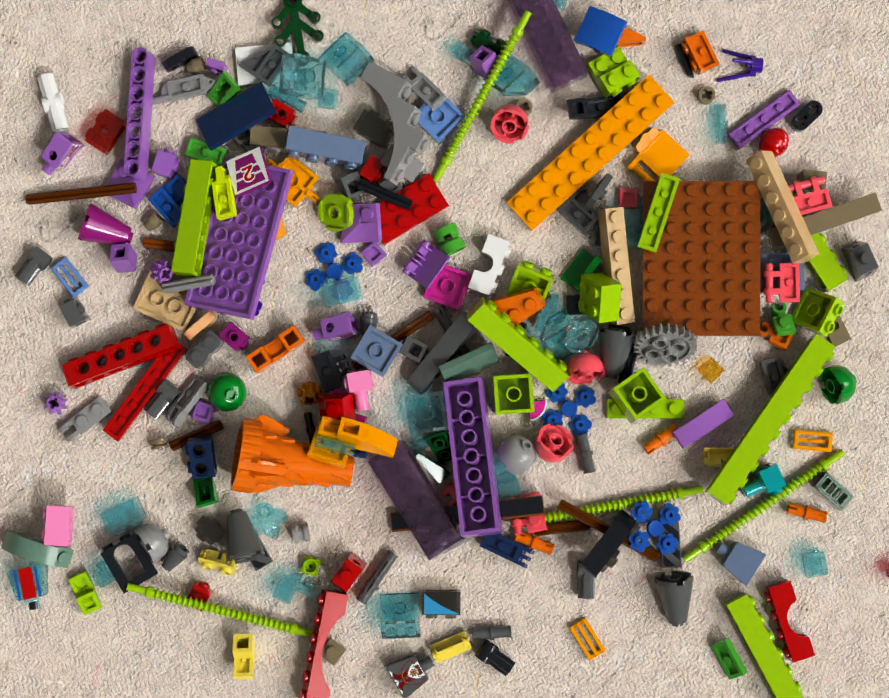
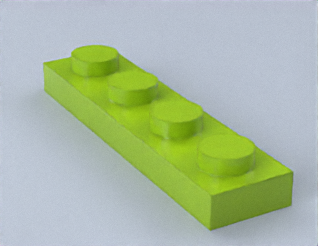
M661 173L637 246L638 248L656 253L680 178Z
M606 399L607 418H626L613 399ZM665 399L640 418H684V399Z

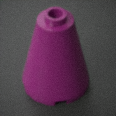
M90 204L78 239L113 245L126 244V242L131 243L134 233L130 232L131 227L99 207Z

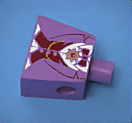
M56 132L41 155L46 160L41 169L48 175H51L56 168L64 169L83 144L69 133Z
M349 312L321 320V327L312 329L314 340L324 338L329 343L360 336L356 317Z

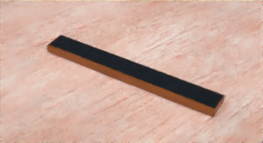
M543 495L499 500L501 520L545 515ZM457 505L390 513L392 532L459 525Z

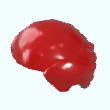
M781 128L766 130L759 142L760 150L772 151L775 157L781 156L788 147V134Z

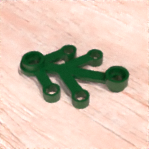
M283 0L284 8L278 16L272 19L271 25L274 29H280L289 13H291L292 20L282 34L276 36L274 43L281 48L284 47L286 40L294 31L297 48L294 61L298 66L304 67L309 63L310 55L305 51L302 31L311 36L316 43L323 40L324 34L321 30H315L299 19L298 11L308 17L312 24H318L321 16L318 12H312L302 4V0H296L294 5L290 4V0ZM316 15L318 20H312L311 16ZM279 20L281 24L276 26L273 22ZM318 33L321 35V38L316 39L314 35ZM283 39L284 43L278 44L277 40ZM299 55H305L306 59L300 60Z

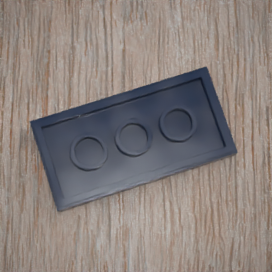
M259 82L196 119L208 148L212 151L276 114L277 111L264 84Z

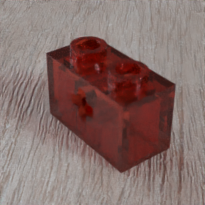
M105 109L97 115L94 127L87 131L85 142L108 156L125 130L127 123ZM102 129H105V130L107 129V130H108V133L105 134V133H102L101 131H102Z

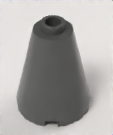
M599 325L600 355L606 377L617 378L623 372L637 330L634 329L630 332V327L609 325L608 328H603L604 325Z
M242 509L230 511L231 514L227 516L226 563L231 564L230 560H235V564L253 561L257 559L259 554H261V558L264 557L265 552L247 512L242 511Z
M671 571V575H665V572H662L655 576V584L667 621L675 627L683 626V623L687 622L694 577L687 571Z

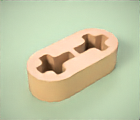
M212 311L206 313L184 332L185 337L189 341L198 337L217 320L215 314Z

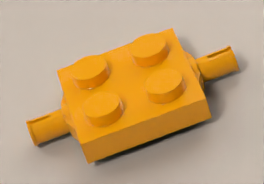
M270 157L267 159L269 161H266L268 166L294 171L286 201L295 208L306 197L315 204L319 201L320 197L312 192L313 186L319 180L316 174L295 159L286 157L279 164L270 159Z

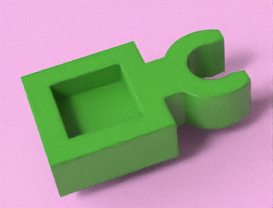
M782 303L781 310H777L775 304L771 307V313L774 315L771 321L776 337L794 335L796 333L792 315H786L785 313L787 310L785 303Z

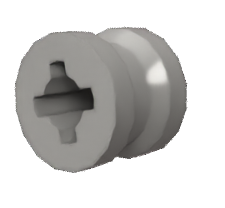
M307 522L299 526L292 524L294 543H299L303 540L306 542L310 541Z

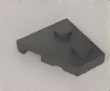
M273 44L264 52H259L246 62H241L239 67L270 87L290 59L291 54L278 45Z
M585 185L580 187L557 208L558 212L584 236L598 224L593 207L588 211L583 206L589 198Z

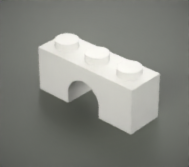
M488 234L481 254L490 257L493 266L487 272L474 270L468 285L469 290L489 297L490 293H495L498 285L495 282L497 275H502L505 265H502L504 257L508 259L512 249L508 247L509 241Z

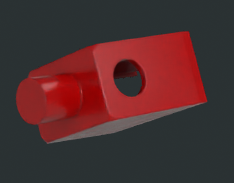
M351 553L330 582L346 593L367 563Z

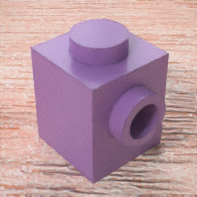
M482 45L469 57L475 74L485 79H488L487 74L491 73L492 65L496 64L495 60L499 59L494 51Z
M164 148V151L158 150L151 172L155 175L173 179L174 173L178 172L180 167L179 157L174 155L175 151Z
M130 243L111 245L109 262L117 273L135 272L138 255Z

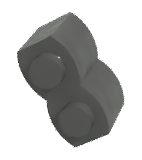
M208 331L201 337L199 345L193 347L188 352L186 360L195 368L201 369L208 364L211 356L222 348L224 341L214 331Z

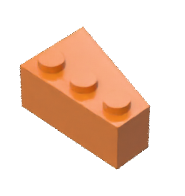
M537 287L491 299L496 304L497 310L501 313H507L515 325L545 307L547 303Z

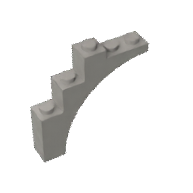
M369 61L360 78L374 88L388 106L393 121L394 148L384 178L397 186L398 182L403 179L407 166L412 163L415 152L422 155L428 149L431 138L424 132L414 128V125L419 122L422 112L416 106L405 101L411 93L412 85L407 80Z

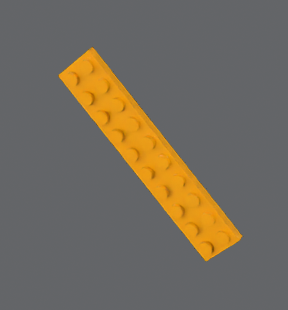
M649 74L516 193L507 204L533 231L675 102Z

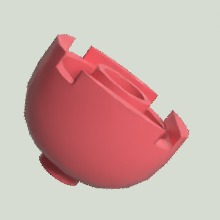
M513 104L502 105L494 112L490 128L497 140L512 144L514 141L524 139L528 132L529 120L526 112L521 107Z
M587 350L577 352L567 363V372L569 374L567 381L571 379L573 384L592 383V379L597 378L599 381L605 377L603 362L597 355L589 353Z
M558 424L556 426L544 425L537 433L534 441V447L538 456L550 463H557L566 459L572 452L574 445L572 446L573 438L569 431Z

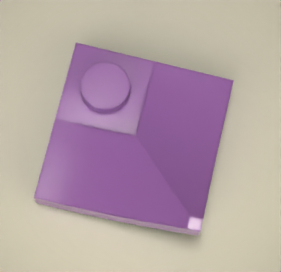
M120 159L107 185L134 182L137 185V192L110 197L137 209L156 177L147 173L143 180H135L125 174L124 160Z
M353 203V224L342 230L340 242L382 241L380 203Z

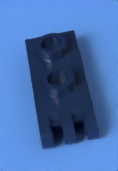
M501 534L485 535L480 544V547L526 569L528 565L521 561L522 559L530 561L531 557L525 555V553L534 554L535 552Z

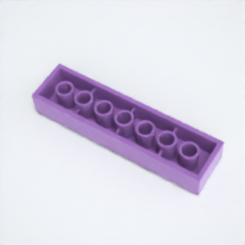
M482 377L443 382L461 537L470 538L503 533L485 382Z

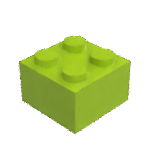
M602 272L582 274L579 284V311L598 323L618 321L622 284Z
M644 367L608 392L630 423H633L666 399Z
M531 373L493 376L495 415L535 412Z

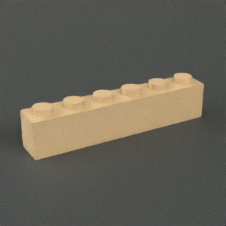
M761 150L746 159L792 262L805 263L819 255L773 152Z
M624 208L598 210L604 274L622 284L619 320L611 321L609 324L635 323Z

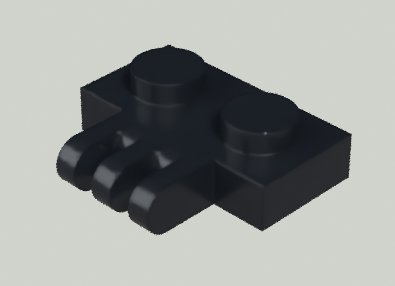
M326 350L311 356L325 393L342 387L339 377L352 372L350 368L342 369L349 365L348 361L340 364V360L346 358L345 354L332 358L330 351Z

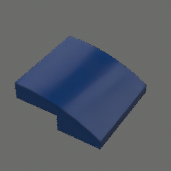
M589 6L574 41L577 44L592 48L595 52L612 57L627 25V21L606 11Z
M177 174L148 199L172 228H175L180 221V208L185 195L184 186L187 183L180 174Z

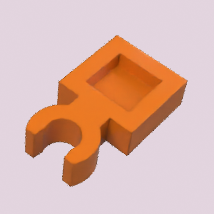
M763 321L761 326L765 327L767 331L763 332L760 330V337H769V344L786 351L793 335L776 337L774 328L768 322Z

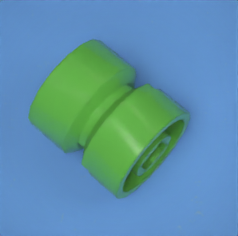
M455 222L433 232L436 241L441 243V252L448 256L466 248L463 238L458 236L460 231ZM452 236L453 239L447 241L446 237Z

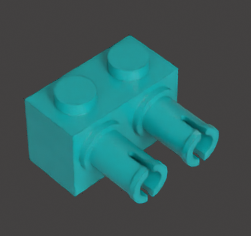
M769 463L757 468L753 472L754 480L747 482L743 488H740V491L747 498L759 492L775 495L782 492V487L787 485L778 465Z

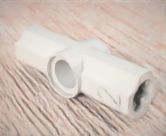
M53 73L40 75L37 79L43 96L41 101L46 114H48L51 129L54 133L64 132L70 129L64 110L66 108L62 94L59 92L56 78Z

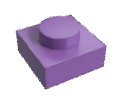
M207 58L205 65L210 73L219 76L220 73L227 72L228 67L225 63Z

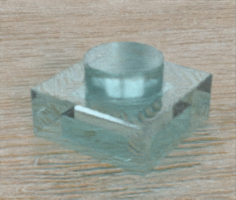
M320 88L318 108L337 110L339 90Z

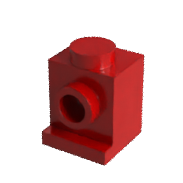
M274 99L273 105L277 113L268 119L284 128L293 126L297 119L296 111ZM280 111L286 112L284 117L279 116Z
M371 155L359 175L362 179L374 183L382 178L384 174L382 170L387 171L388 168L380 164L381 160Z

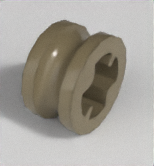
M710 86L702 87L697 94L698 101L703 105L710 104L715 98V90ZM703 91H705L706 93L710 92V100H708L707 98H702V95L704 94L702 93Z
M525 98L518 100L517 106L524 105V103L527 104L529 110H525V112L529 116L533 108L531 101Z
M168 438L150 440V443L153 444L151 450L169 447L166 444Z

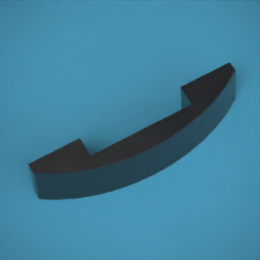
M629 92L620 93L615 97L611 95L606 98L603 96L566 100L569 119L602 117Z
M621 509L579 566L595 578L627 537L636 520Z

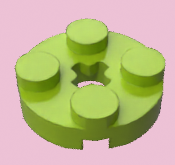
M332 193L326 195L320 201L318 216L328 230L339 232L352 226L354 218L352 200L343 194ZM334 209H337V210H338V216H337V217H336V214L333 213V210H334Z

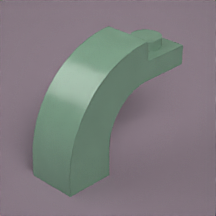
M8 529L1 546L5 551L21 558L52 567L58 566L63 568L69 567L74 552L73 549L68 547L44 545L43 541L34 539L25 533Z

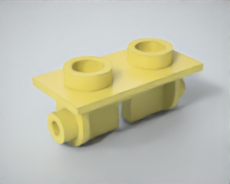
M704 447L702 455L703 465H707V467H721V461H726L735 447Z
M207 548L206 550L202 549L198 563L203 569L220 570V573L224 575H236L238 564H235V560H230L231 564H227L225 553H223L220 560L218 559L220 552Z
M465 631L429 645L436 663L472 649Z

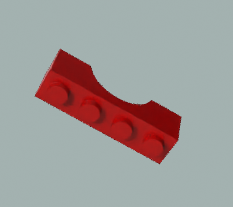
M784 580L765 586L767 592H764L767 603H771L773 609L770 611L771 617L774 622L777 621L779 629H776L779 639L783 640L785 647L782 650L785 658H789L794 663L815 656L810 638L807 635L795 633L788 624V610L797 600L791 581Z

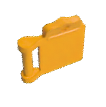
M652 128L648 133L640 137L639 143L635 146V150L639 154L626 168L630 171L633 170L644 181H655L637 165L640 161L660 178L661 173L672 175L689 157V153L664 130L659 132L656 128Z

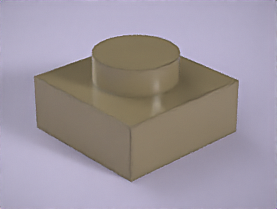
M330 638L323 648L322 657L332 665H335L346 649Z

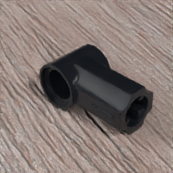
M485 639L474 654L487 665L490 664L505 676L515 664V661L502 653L495 644Z

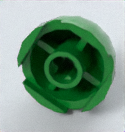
M840 365L824 368L819 380L824 383L825 389L821 388L827 401L831 404H840L848 401L855 393L856 377L850 370Z
M227 372L212 378L207 389L210 402L221 411L238 409L244 403L247 394L245 383L241 378Z

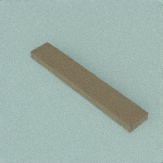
M875 192L803 217L810 234L814 235L880 212L882 208ZM777 227L765 231L772 249L784 245Z

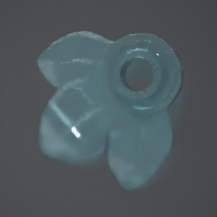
M261 503L256 507V516L251 523L257 536L264 532L268 537L277 539L280 532L279 524L286 523L288 518L283 510L273 508L269 503ZM264 508L268 511V514L266 516H263L261 514V511Z

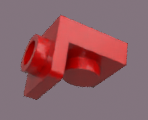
M196 581L192 585L187 598L191 596L193 600L197 598L198 601L202 599L203 602L209 600L213 590L210 589V585L206 582L200 581L198 583Z

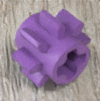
M164 258L157 261L154 260L151 267H149L152 272L150 277L157 280L160 284L163 281H169L172 274H174L171 272V263L167 262Z
M50 392L51 397L44 398L47 401V405L44 408L50 409L49 414H53L56 410L57 414L61 415L62 409H68L65 406V402L68 399L62 398V392H59L57 396L54 392ZM53 400H57L59 406H55Z

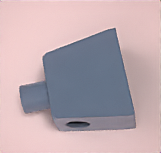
M736 541L733 542L731 547L721 542L716 549V552L724 557L720 564L746 586L766 554Z

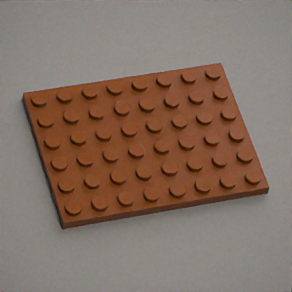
M643 181V228L659 181ZM679 181L656 253L643 249L642 331L645 332V327L652 329V325L659 327V323L663 326L670 323L672 327L675 324L678 325V328L685 326V330L690 329L691 333H694L695 336H760V190L757 186V181Z

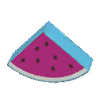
M547 400L534 402L535 412H529L530 422L539 419L545 413Z

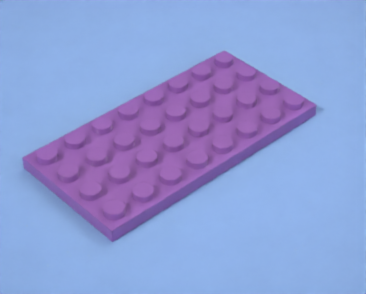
M224 158L222 167L226 168L228 175H230L226 163L230 159ZM267 165L272 183L243 196H235L237 216L221 221L218 220L213 200L201 276L212 274L215 276L216 283L211 286L187 290L184 305L254 320L294 171Z

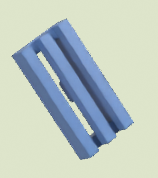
M67 257L62 258L50 268L74 298L90 287ZM64 262H65L66 265L70 268V270L74 273V275L78 278V280L82 283V285H83L82 287L79 286V284L76 282V280L72 277V275H71V274L68 272V270L64 267V265H63ZM58 267H60V269L76 287L77 291H74L71 288V286L67 283V281L63 278V276L59 273V271L57 270Z

